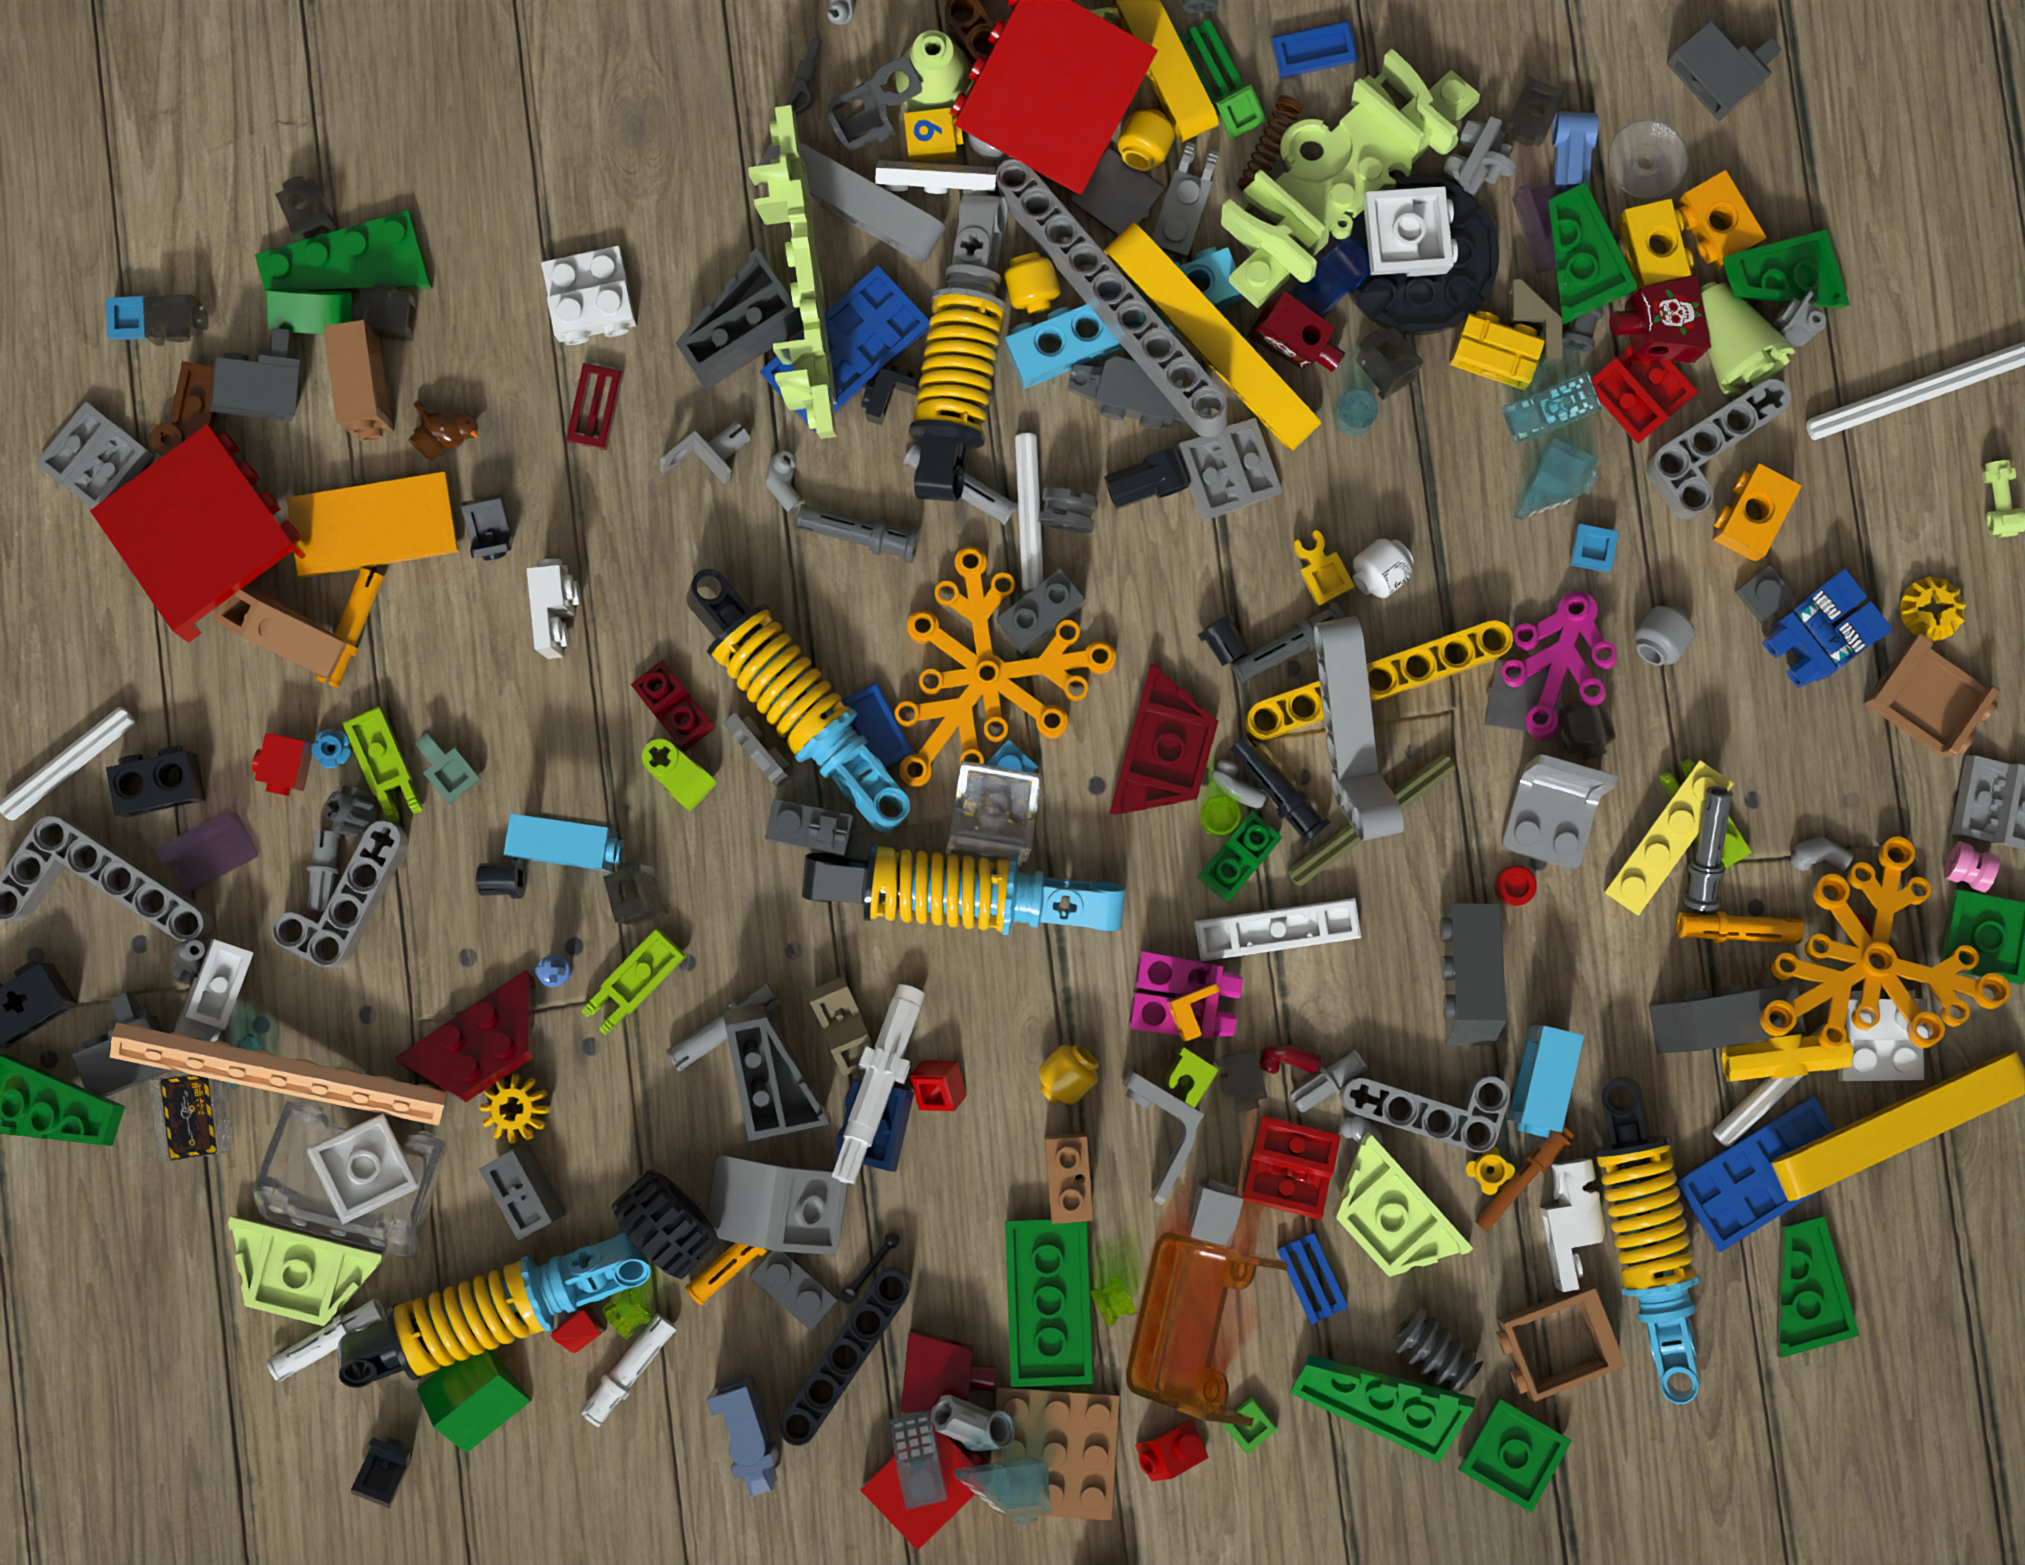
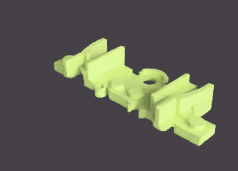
M1390 49L1385 54L1382 73L1373 79L1368 75L1363 80L1359 78L1354 82L1351 105L1354 108L1340 120V124L1332 132L1328 130V126L1323 124L1324 120L1320 119L1300 120L1292 124L1285 131L1281 139L1280 153L1282 160H1285L1287 167L1290 169L1288 173L1284 172L1278 179L1273 181L1262 170H1259L1255 174V180L1243 190L1242 202L1239 205L1230 198L1223 203L1221 225L1253 253L1229 275V283L1258 309L1290 279V274L1295 276L1300 282L1310 281L1315 276L1317 261L1310 254L1316 255L1328 243L1329 232L1331 231L1337 239L1348 238L1353 225L1351 218H1355L1364 210L1363 195L1370 191L1394 190L1396 180L1389 176V172L1400 170L1407 177L1410 176L1412 164L1429 149V145L1441 155L1449 153L1458 143V131L1454 125L1479 102L1480 94L1452 70L1428 90L1414 69L1396 51ZM1386 82L1410 101L1400 111H1398L1393 100L1382 87ZM1309 141L1317 142L1323 148V155L1315 161L1306 160L1300 153L1301 146ZM1254 205L1273 221L1276 226L1261 221L1246 211Z
M791 105L775 107L776 120L770 121V133L773 146L780 145L781 154H779L777 159H771V164L748 168L749 177L754 186L768 184L770 197L754 199L755 208L764 223L769 225L790 222L792 242L785 243L788 266L795 267L797 282L790 284L794 308L800 307L804 325L805 339L773 344V351L782 364H792L794 367V371L774 374L775 382L780 387L784 402L789 410L806 409L809 428L816 429L821 439L837 437L833 405L837 404L824 313L823 281L817 257L812 221L813 214L807 168L800 153L794 110Z

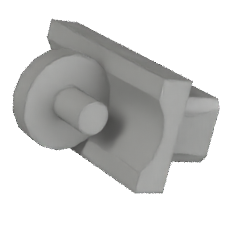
M1491 116L1487 123L1467 121L1460 140L1462 145L1473 149L1469 158L1452 153L1444 166L1446 178L1461 185L1464 188L1463 191L1473 199L1476 198L1485 180L1495 184L1499 175L1512 176L1516 169L1515 163L1509 159L1513 148L1504 143L1507 136L1500 129L1502 121Z

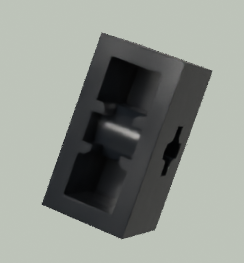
M37 961L29 962L14 972L15 979L5 985L0 982V1048H9L78 1005L53 963L38 964ZM20 995H26L28 998L22 1003L24 1009H18L17 1004L22 1001Z

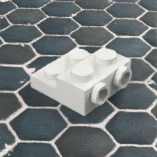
M1445 187L1370 191L1363 195L1371 275L1406 273L1407 277L1446 274L1454 266L1453 263H1456L1458 257V247L1455 238L1451 239L1449 226L1453 222L1454 210L1452 200L1446 198Z
M619 246L541 262L554 336L559 342L565 341L566 345H578L589 341V336L604 333L606 337L620 336L627 333L629 327L637 326Z
M544 559L537 561L538 567L527 568L534 649L547 659L563 657L562 647L568 646V631L566 623L561 622L560 618L575 616L574 605H580L581 603L578 581H573L572 575H569L568 566L562 565L561 559Z
M1915 990L1908 991L1921 1012H1927V999H1915ZM1851 991L1844 1028L1852 1043V1067L1838 1069V1080H1924L1923 1048L1914 1045L1908 1038V1023L1891 998L1879 999L1878 1010L1880 1012V1020L1874 1027L1864 1031L1856 1028L1851 1020L1853 1010L1860 1005L1862 991ZM1860 1011L1861 1019L1864 1022L1871 1023L1870 1014L1866 1011ZM1917 1026L1919 1035L1923 1038H1928L1927 1030L1922 1026Z

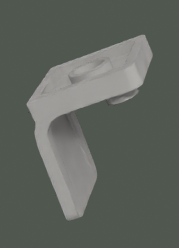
M1539 754L1520 771L1501 838L1502 848L1568 869L1579 867L1583 859L1598 803L1603 795L1616 788L1619 777Z
M1130 1070L1122 1082V1085L1129 1088L1125 1096L1146 1109L1150 1107L1151 1103H1154L1177 1117L1181 1124L1180 1137L1150 1194L1153 1201L1163 1205L1194 1145L1196 1128L1204 1114Z
M721 1155L716 1160L708 1220L714 1227L718 1239L777 1252L834 1254L839 1246L848 1183L833 1178V1171L784 1167Z

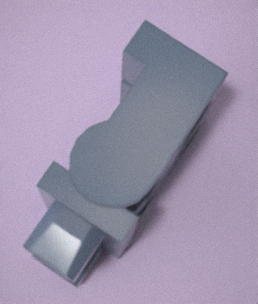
M753 1374L715 1386L707 1398V1403L711 1415L723 1412L731 1437L729 1454L733 1460L731 1470L734 1479L744 1476L750 1497L773 1490L775 1488L774 1482L778 1479L774 1466L780 1452L776 1441L769 1443L771 1437L770 1428Z

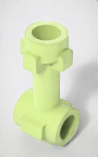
M2010 460L1994 461L1985 464L1986 471L1982 473L1983 482L1992 483L1996 511L1987 512V531L1989 535H1998V538L2016 536L2018 532L2025 531V512L2022 508L2013 509L2009 480L2016 478L2015 468H2011Z

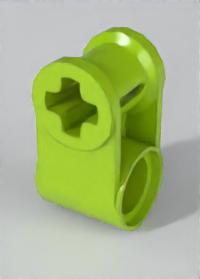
M666 739L652 740L646 744L642 751L641 758L645 768L689 812L718 784L693 759H689ZM656 749L659 752H664L666 749L670 750L667 755L670 764L667 767L661 764L655 768L652 766L655 761L652 753Z

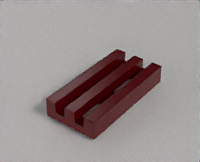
M583 363L566 437L568 443H578L586 447L593 446L607 451L624 375L622 371ZM591 374H595L598 376L584 435H580L578 432ZM610 377L612 380L599 438H594L606 379Z

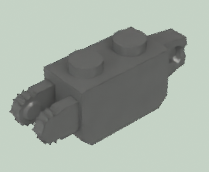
M1114 356L1105 361L1104 367L1073 365L1068 383V391L1094 401V408L1100 409L1102 416L1120 421L1124 420V416L1140 420V426L1161 431L1163 426L1171 428L1173 420L1188 424L1136 361ZM1182 379L1178 380L1175 384L1182 387ZM1205 408L1199 413L1207 416L1206 413L1209 412V409Z

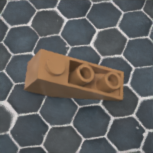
M243 587L220 604L212 618L240 637L328 679L331 678L347 645V642L259 588Z

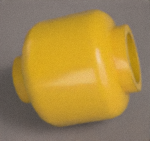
M1138 110L1131 113L1117 140V147L1123 161L1131 168L1140 171L1161 166L1175 139V130L1165 114L1159 110Z
M1039 252L1025 254L1010 260V267L1004 272L1003 279L1011 305L1016 309H1027L1028 315H1035L1050 310V302L1056 299L1061 292L1053 262L1048 258L1041 257Z
M1067 1044L1060 1045L1039 1067L1038 1075L1042 1082L1039 1088L1043 1095L1052 1103L1057 1104L1061 1101L1069 1105L1076 1104L1097 1084L1098 1073L1096 1069L1099 1067V1064L1094 1056L1079 1044H1075L1073 1047Z

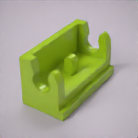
M1179 1046L1175 1052L1178 1056L1166 1074L1165 1085L1174 1088L1181 1077L1179 1084L1181 1086L1188 1084V1086L1184 1088L1180 1100L1195 1108L1219 1069L1186 1048Z

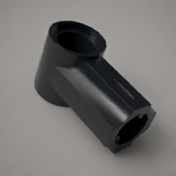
M1176 447L1156 452L1144 458L1142 463L1104 476L1108 493L1116 510L1154 496L1157 498L1167 497L1190 486Z

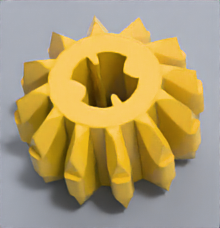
M516 1073L512 1075L510 1085L505 1078L496 1082L499 1092L490 1087L484 1090V1094L493 1101L492 1103H482L479 1105L480 1111H491L492 1115L484 1119L482 1124L484 1127L495 1123L498 1124L493 1132L495 1139H500L507 1131L508 1142L514 1144L518 1141L519 1131L526 1140L534 1138L530 1125L537 1129H544L546 1123L537 1117V1113H550V1106H538V1100L545 1098L547 1092L546 1090H541L534 1094L532 1093L536 1086V1079L529 1078L522 1087L521 1074ZM515 1098L519 1099L517 1104H523L524 1110L523 1113L516 1114L515 1119L511 1118L513 1112L507 1113L506 1105L513 1103Z

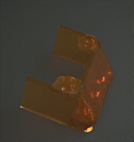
M1171 1232L1161 1235L1154 1246L1126 1369V1382L1130 1391L1138 1396L1204 1421L1252 1426L1254 1418L1225 1408L1229 1394L1228 1380L1223 1372L1211 1368L1228 1288L1236 1290L1246 1289L1255 1277L1257 1266L1287 1271L1289 1262L1234 1246L1230 1248L1187 1235Z

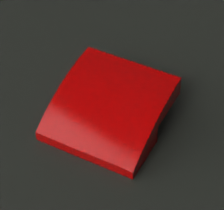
M1632 345L1585 384L1637 445L1698 393L1671 361L1637 357L1633 353Z
M1261 1116L1242 1193L1243 1201L1321 1220L1330 1178L1334 1173L1341 1135Z

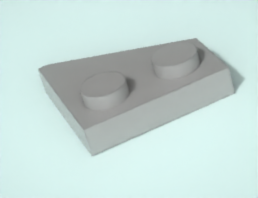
M734 713L723 722L725 727L777 788L790 778L784 771L789 766L788 762L774 746L769 751L766 750L758 740L763 735V732L749 716L741 720Z

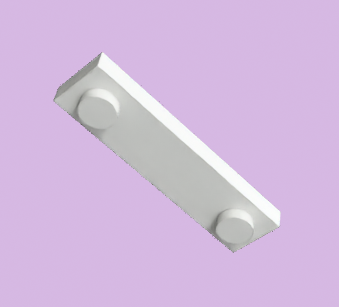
M1355 898L1194 921L1200 962L1361 938Z

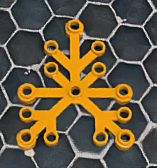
M975 546L962 548L955 557L956 571L966 581L968 599L959 593L957 586L951 581H942L936 586L935 598L940 605L950 606L972 623L976 655L941 630L938 619L930 611H916L907 621V631L913 641L920 644L931 642L966 668L946 672H938L935 669L923 671L919 677V685L922 691L927 694H936L944 688L968 685L957 699L917 705L910 701H904L896 707V720L899 724L906 727L914 725L917 721L945 717L919 753L907 756L900 764V776L903 782L911 787H921L928 783L932 775V761L958 726L962 746L961 768L966 767L964 765L965 757L974 754L980 760L978 767L975 769L982 770L984 758L978 751L972 712L973 706L982 695L986 715L984 734L988 740L992 742L1002 741L1008 733L1007 723L1002 719L999 693L1036 719V727L1041 735L1051 739L1058 738L1064 734L1068 727L1066 712L1056 705H1043L1009 679L1042 674L1063 689L1069 700L1081 701L1088 693L1086 680L1080 676H1072L1065 670L1086 667L1094 674H1105L1113 668L1116 661L1114 648L1105 641L1092 642L1085 651L1063 654L1066 648L1074 644L1079 638V626L1072 620H1064L1057 625L1056 636L1039 658L1004 663L1000 657L993 655L988 619L1002 600L1013 594L1015 581L1008 573L1001 572L996 574L991 580V589L984 597L981 576L986 570L987 559L984 552ZM967 555H974L978 558L979 562L975 568L970 569L964 566L963 559ZM1004 578L1010 582L1011 587L1008 591L999 592L996 589L995 583L999 579ZM943 587H950L954 590L955 594L951 600L945 601L940 598L939 592ZM920 619H926L931 624L930 629L925 633H920L915 629V624ZM1062 627H1073L1075 636L1070 640L1063 639L1060 635ZM1098 649L1104 650L1108 655L1107 661L1102 664L1096 663L1092 658L1093 652ZM985 666H990L995 670L994 678L988 681L983 680L979 674L980 670ZM927 675L937 676L939 679L937 687L928 689L924 686L923 681ZM1077 681L1083 685L1084 691L1081 695L1074 696L1070 694L1068 686L1072 682ZM904 707H911L915 711V716L910 721H903L899 716L900 710ZM1048 714H1056L1060 718V724L1056 728H1049L1045 725L1044 719ZM993 722H999L1003 725L1004 731L998 737H994L988 732V727ZM912 763L921 764L923 766L921 776L911 777L908 774L909 765Z
M1896 836L1888 839L1878 851L1879 862L1884 867L1881 885L1875 878L1873 867L1868 863L1859 862L1848 871L1847 881L1837 874H1827L1813 888L1815 902L1820 907L1831 910L1855 947L1831 941L1824 934H1815L1805 943L1804 950L1806 955L1813 961H1822L1828 957L1854 965L1844 971H1838L1798 960L1796 956L1790 953L1780 954L1771 965L1772 973L1776 978L1789 980L1794 976L1820 983V985L1789 1003L1783 1000L1772 1001L1761 1011L1759 1020L1761 1027L1766 1033L1772 1036H1783L1795 1026L1797 1017L1831 998L1827 1024L1819 1031L1818 1040L1825 1049L1835 1050L1844 1044L1847 1039L1844 1026L1851 987L1864 979L1860 1005L1851 1014L1853 1025L1865 1031L1871 1029L1879 1022L1878 1002L1882 985L1908 1023L1907 1035L1910 1041L1918 1047L1928 1048L1943 1038L1945 1033L1943 1021L1947 1025L1955 1027L1964 1023L1970 1016L1969 1006L1966 1002L1960 1000L1955 992L1974 997L1975 1001L1983 1008L1995 1009L2009 999L2011 988L2008 981L1997 973H1988L1979 980L1957 975L1956 973L1958 972L1966 973L1978 964L1979 955L1977 951L1968 945L1960 946L1952 952L1948 959L1932 968L1897 958L1895 951L1889 946L1894 913L1910 904L1917 905L1923 903L1931 894V886L1924 878L1915 877L1905 884L1902 890L1898 891L1901 871L1914 861L1915 849L1909 840ZM1888 852L1896 853L1899 857V862L1892 861L1888 856ZM1860 870L1864 872L1867 881L1859 880L1856 877L1855 871ZM1848 883L1855 889H1862L1876 909L1872 938L1846 902L1850 894ZM1911 886H1918L1922 890L1923 895L1916 896L1912 892ZM1823 889L1832 891L1834 900L1827 899L1823 894ZM1813 942L1821 943L1824 946V953L1816 952L1813 948ZM1959 953L1968 956L1970 960L1969 965H1965L1959 960ZM1870 957H1875L1880 961V969H1876L1871 965ZM1780 961L1788 962L1791 966V972H1784L1780 968ZM1898 977L1927 984L1942 1005V1020L1932 1012H1921ZM1983 988H1989L1993 992L1994 998H1987L1983 993ZM1950 1007H1955L1960 1011V1019L1954 1018L1951 1015ZM1860 1011H1866L1870 1014L1871 1023L1864 1022L1861 1019ZM1770 1015H1776L1781 1019V1027H1776L1770 1022ZM1917 1026H1922L1927 1030L1928 1038H1923L1919 1035ZM1827 1030H1832L1838 1035V1042H1832L1828 1039Z

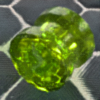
M1226 795L1210 797L1201 806L1199 811V822L1202 829L1215 837L1230 834L1238 826L1241 819V810L1238 803Z
M1119 1276L1112 1279L1110 1285L1106 1288H1095L1090 1291L1109 1328L1116 1325L1118 1318L1123 1315L1132 1316L1138 1313Z
M631 1288L623 1290L621 1298L615 1303H607L602 1307V1311L609 1323L626 1340L634 1335L637 1326L648 1324L653 1320V1315L647 1305Z

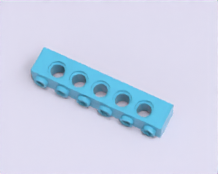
M1216 247L1205 249L1194 256L1195 261L1180 266L1179 262H1174L1188 279L1198 277L1207 283L1208 289L1202 292V294L1218 311L1244 300V296L1229 283V275L1237 267L1228 247L1217 251ZM1128 281L1168 329H1174L1138 289ZM1118 294L1104 295L1102 298L1114 299ZM1083 301L1084 306L1071 311L1069 307L1057 309L1047 315V321L1033 326L1032 322L1020 324L1010 330V336L1005 337V347L1023 390L1071 371L1074 364L1086 365L1125 348L1085 301ZM1133 321L1128 323L1126 326L1129 328H1138L1142 326L1143 323ZM1090 322L1096 326L1098 332L1091 338H1083L1076 332V327L1080 323ZM1046 337H1053L1060 342L1061 347L1054 353H1046L1040 349L1038 344Z

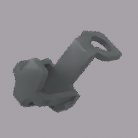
M902 57L880 67L873 79H869L855 87L854 90L844 95L840 94L832 99L831 103L828 104V113L826 115L834 133L849 150L863 147L875 139H878L879 142H884L896 134L887 114L886 105H901L920 94L923 88L910 60L907 57ZM902 71L908 75L909 85L905 91L901 93L883 92L881 86L886 84L887 78L891 73ZM863 100L865 104L863 111L842 122L839 121L835 110L852 101ZM871 129H875V130H873V131H871V132H869V133H867V134H865V135H863V136H861V137H859V138H857V139H855V140H853V141H851V142L848 141V140H850V139H852V138H854V137H856V136H858V135H861V134H863V133H865V132H867V131H869V130H871Z

